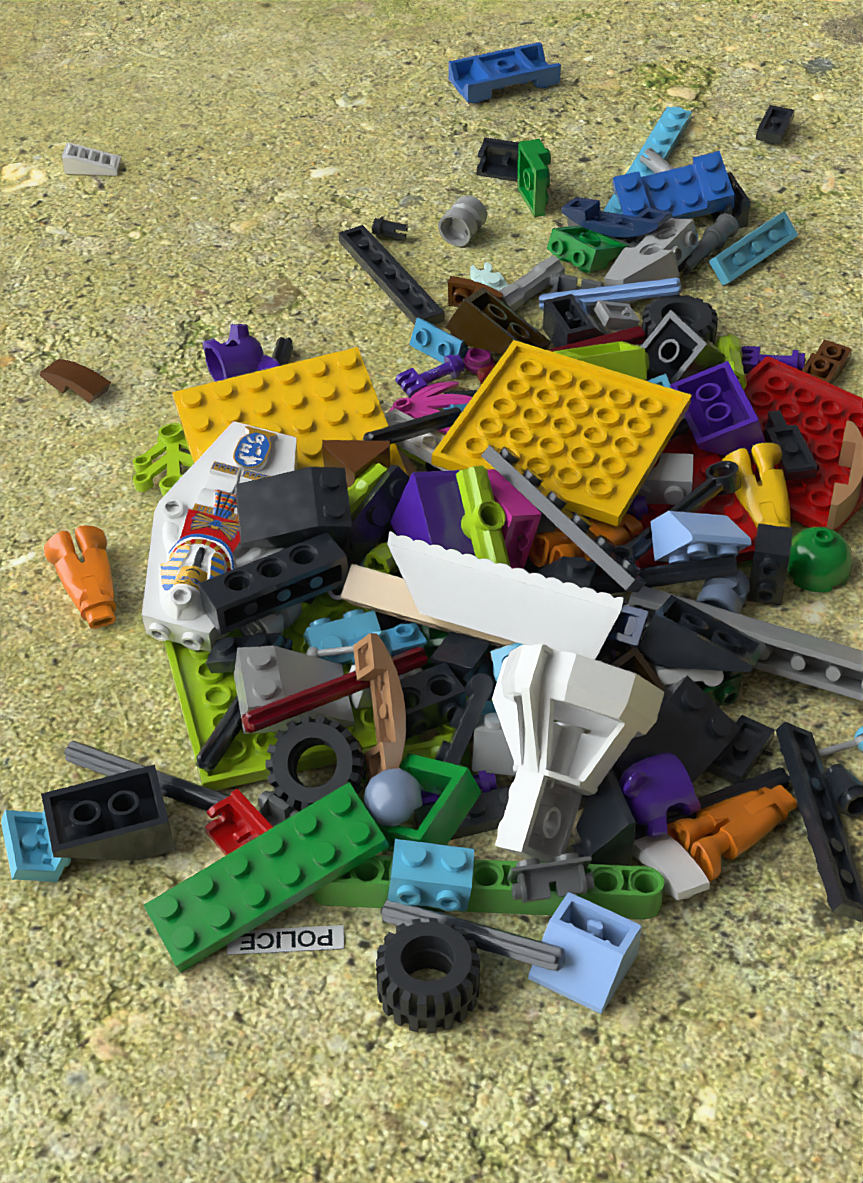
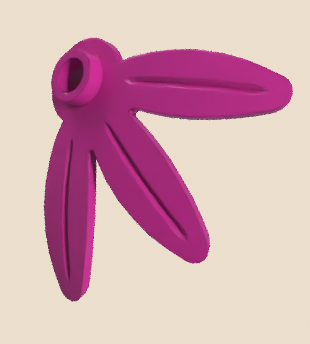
M441 382L422 388L411 398L398 399L393 403L389 411L396 408L416 419L440 412L436 409L449 408L450 404H468L472 397L460 394H441L459 386V382ZM451 427L438 431L446 434Z

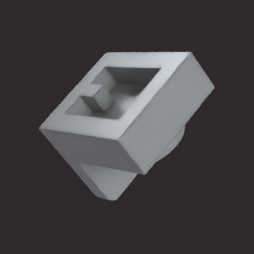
M598 300L594 309L603 326L615 330V332L636 327L640 321L630 305L626 303Z

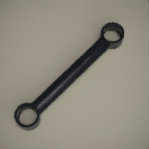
M720 461L710 465L705 471L707 480L668 511L696 513L715 496L736 492L741 487L738 465L732 461ZM651 525L626 545H616V549L613 552L622 560L626 557L636 564L640 557L653 548ZM602 569L603 577L606 580L616 582Z

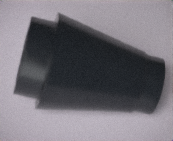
M842 764L830 766L825 773L837 810L851 818L862 816L863 783Z

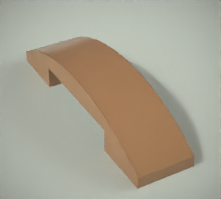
M852 421L846 422L838 464L839 466L851 468L848 485L835 483L826 527L831 530L842 524L853 511L859 499L863 481V438L859 429Z
M370 633L353 645L357 681H370L377 741L376 746L365 752L368 783L372 777L385 769L399 768L406 735L405 703L400 679L392 658L377 633Z

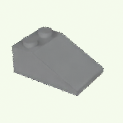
M277 646L237 648L234 679L241 718L248 711L343 676L342 664ZM349 696L254 733L288 730L286 724L289 722H302L301 717L304 716L317 719V715L325 716L331 721L334 719L344 727H353L354 718ZM242 723L244 734H252L248 733L245 730L244 724Z

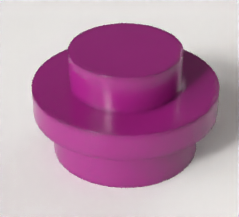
M473 347L468 350L467 355L464 357L465 368L477 374L479 368L494 364L491 352Z

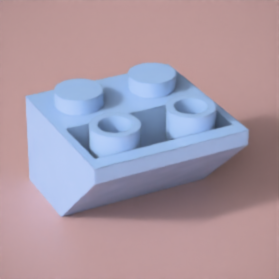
M668 511L651 521L655 561L674 564L726 555H735L736 557L738 551L751 545V538L725 515Z
M568 892L551 917L542 938V942L565 949V963L560 971L532 965L528 979L602 1014L638 956L642 925Z

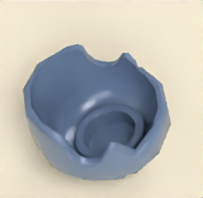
M399 768L385 769L369 781L364 792V806L373 820L381 826H398L408 820L415 809L423 805L421 790L424 788L407 771Z

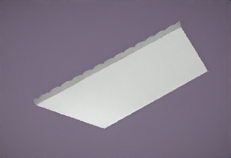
M389 532L388 547L420 614L524 645L546 644L554 650L576 653L595 660L621 612L623 597L614 598L605 592L596 593L591 588H579L576 584L562 583L556 578L546 579L538 573L529 574L521 568L512 569L503 563L495 564L489 559L479 560L471 554L462 555L457 550H445L439 545H429L422 540L413 541L410 537L404 535L396 536L393 532Z

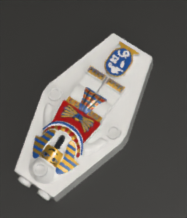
M233 421L159 501L154 511L142 608V619L146 634L159 641L170 640L181 643L191 650L202 649L211 652L216 640L225 638L229 633L220 635L204 612L198 583L286 549L240 546L235 486L239 483L297 470L298 449L296 437Z

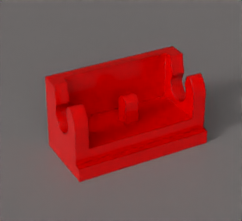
M238 788L232 791L230 796L214 804L207 811L211 819L222 813L219 818L212 820L205 826V832L225 855L273 828Z

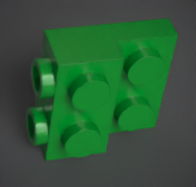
M540 138L519 142L517 189L534 217L545 216V204L549 202L547 188L550 187L548 165L551 164V154L549 149L545 148Z
M579 225L553 228L547 250L561 261L572 262L580 271L593 273L595 270L606 269L608 261L617 258L628 245Z

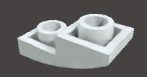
M668 834L655 838L644 836L634 840L632 856L646 866L659 871L664 879L663 891L676 900L688 899L694 894L710 889V882L696 861Z

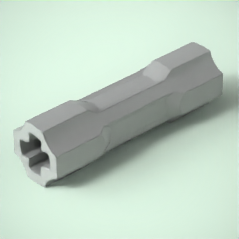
M550 256L514 283L501 289L499 292L503 293V303L515 311L524 305L527 300L550 286L552 274L557 275L559 272L565 274V267L561 264L560 259Z

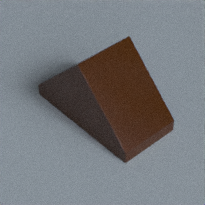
M322 440L324 466L345 468L347 486L349 488L373 463H380L386 469L390 467V441Z

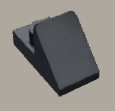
M450 631L429 660L435 665L446 662L464 688L468 681L477 673L487 674L493 683L487 700L490 701L492 699L497 684L493 674L494 664L493 661L484 655L490 643Z

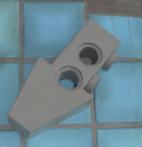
M670 218L659 228L650 232L635 248L625 247L604 278L606 286L677 278L680 275L678 266L700 244L693 219ZM638 300L622 301L618 303H626L631 305Z

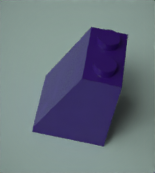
M461 470L412 472L390 521L397 536L404 535L410 537L413 541L422 540L429 545L442 546L445 550L453 549L459 551L462 555L471 554L475 556L472 540L463 533L461 528V520L465 515L456 477V473Z

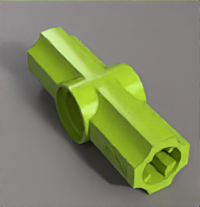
M473 466L456 473L465 511V515L461 520V528L463 533L472 540L475 556L479 560L489 559L495 564L503 563L510 566L501 529L506 520L505 512L500 504L494 500L487 468H484V466Z

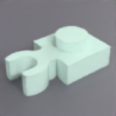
M484 263V270H477L474 265L470 266V278L473 281L480 282L498 291L508 286L500 272L492 273L490 263Z

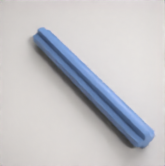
M679 278L542 294L539 296V306L544 311V300L569 294L574 295L587 305H596L598 300L622 302L678 295L681 293V282Z

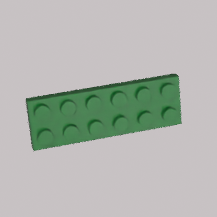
M348 782L143 906L175 966L181 973L389 847V844L352 785Z

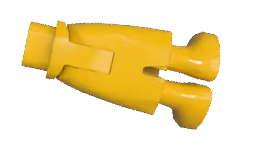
M759 443L752 447V457L760 475V481L758 482L755 475H753L747 449L735 450L723 458L721 461H732L739 467L741 487L735 494L743 507L748 511L756 528L758 529V523L790 528V506L783 470L774 469V466L782 459L781 447L775 443Z

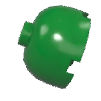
M812 527L802 530L792 538L787 575L789 573L794 578L793 584L810 592L826 593L832 591L833 586L841 584L842 587L847 583L852 571V549L844 536L837 531L825 527Z

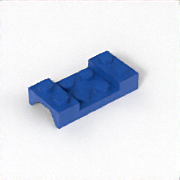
M540 42L449 61V81L467 103H479L482 100L491 99V89H502L513 84H525L531 81L537 88H548L550 85L560 83L561 65L559 63L549 65L546 62L543 46Z
M720 151L693 157L692 165L641 177L639 171L612 177L614 195H617L622 214L637 216L645 209L651 208L671 211L673 219H691L723 211L728 204L734 208V192Z

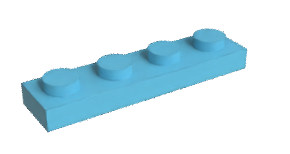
M784 211L709 260V263L723 286L794 239L798 234Z

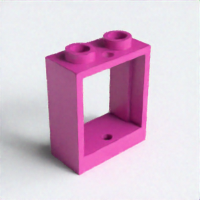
M496 469L487 470L494 500L500 504L505 512L506 520L501 529L510 566L512 569H524L542 514Z

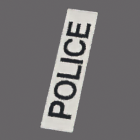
M343 925L251 930L227 945V955L344 949Z

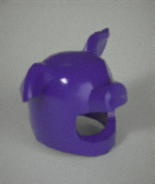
M231 324L229 338L225 343H219L214 338L202 342L208 371L214 382L281 366L276 359L264 354L261 343L255 337L249 335L247 324Z
M661 753L638 761L625 769L619 779L618 784L636 824L644 825L648 838L662 837L668 833L666 812L692 815L700 811L701 805L695 794L690 777L684 765L672 753Z

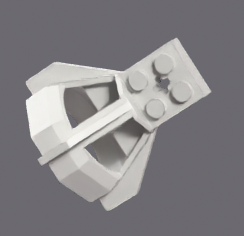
M535 643L533 646L523 644L510 651L509 656L503 661L492 701L514 759L513 772L517 774L509 789V800L503 820L498 826V837L495 846L525 859H539L540 862L556 861L555 857L565 854L582 795L595 794L598 790L597 787L632 738L645 735L655 724L664 691L635 673L576 653L554 650L546 644Z

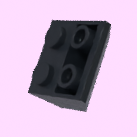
M572 294L544 300L543 330L555 348L612 333L610 329L603 326L594 309Z

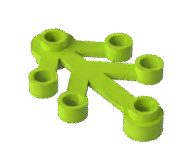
M170 423L161 427L158 431V443L144 454L133 459L132 463L137 474L133 476L132 480L136 491L145 492L153 488V478L167 468V476L159 482L160 490L164 497L183 476L181 475V464L190 468L193 465L191 454L180 451L181 448L188 450L189 448L182 425L179 423ZM167 451V453L160 459H158L156 462H152V460H154L159 455Z

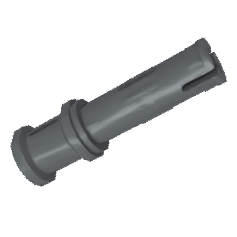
M721 214L713 226L705 229L703 237L699 240L700 244L678 266V271L681 272L683 270V275H689L713 250L721 249L729 237L737 234L739 229L737 220L730 214Z

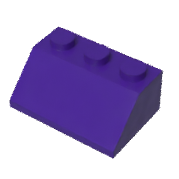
M728 361L669 385L671 389L692 395L690 406L684 417L699 449L727 456L733 451L742 448L747 449L748 453H751L754 445L765 443L759 419Z

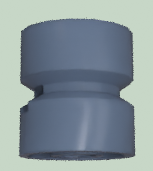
M738 570L736 575L706 579L696 602L740 614L750 592L751 584L748 577L740 570Z

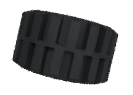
M678 294L654 299L651 301V304L646 305L642 319L645 341L671 310L715 344L718 324L717 312L712 309L709 303H704L702 299Z
M317 715V719L304 716L301 717L302 722L296 723L291 721L286 724L288 730L284 733L279 730L274 736L278 741L275 746L270 744L267 751L271 754L270 760H266V769L270 771V775L267 778L270 785L275 788L274 792L285 801L286 804L301 811L350 782L355 792L359 795L363 788L360 786L361 780H366L367 771L364 769V764H366L365 755L362 753V746L359 741L341 723L334 719L332 721L328 720L325 716ZM313 746H329L337 756V767L334 775L327 783L318 787L303 785L297 775V765L300 757Z
M429 917V922H421V919L417 918L412 919V925L406 926L402 923L396 926V934L389 932L384 937V945H379L377 950V996L379 1003L383 1005V1011L387 1016L394 1015V1023L399 1026L405 1023L409 1024V1030L418 1032L419 1028H427V1033H436V1027L442 1026L446 1031L453 1028V1021L456 1020L462 1023L467 1018V1011L474 1010L476 998L479 997L480 955L477 953V945L474 940H468V933L463 928L456 931L455 923L446 921L444 924L438 923V918ZM421 969H435L446 974L444 977L433 981H422L410 976Z

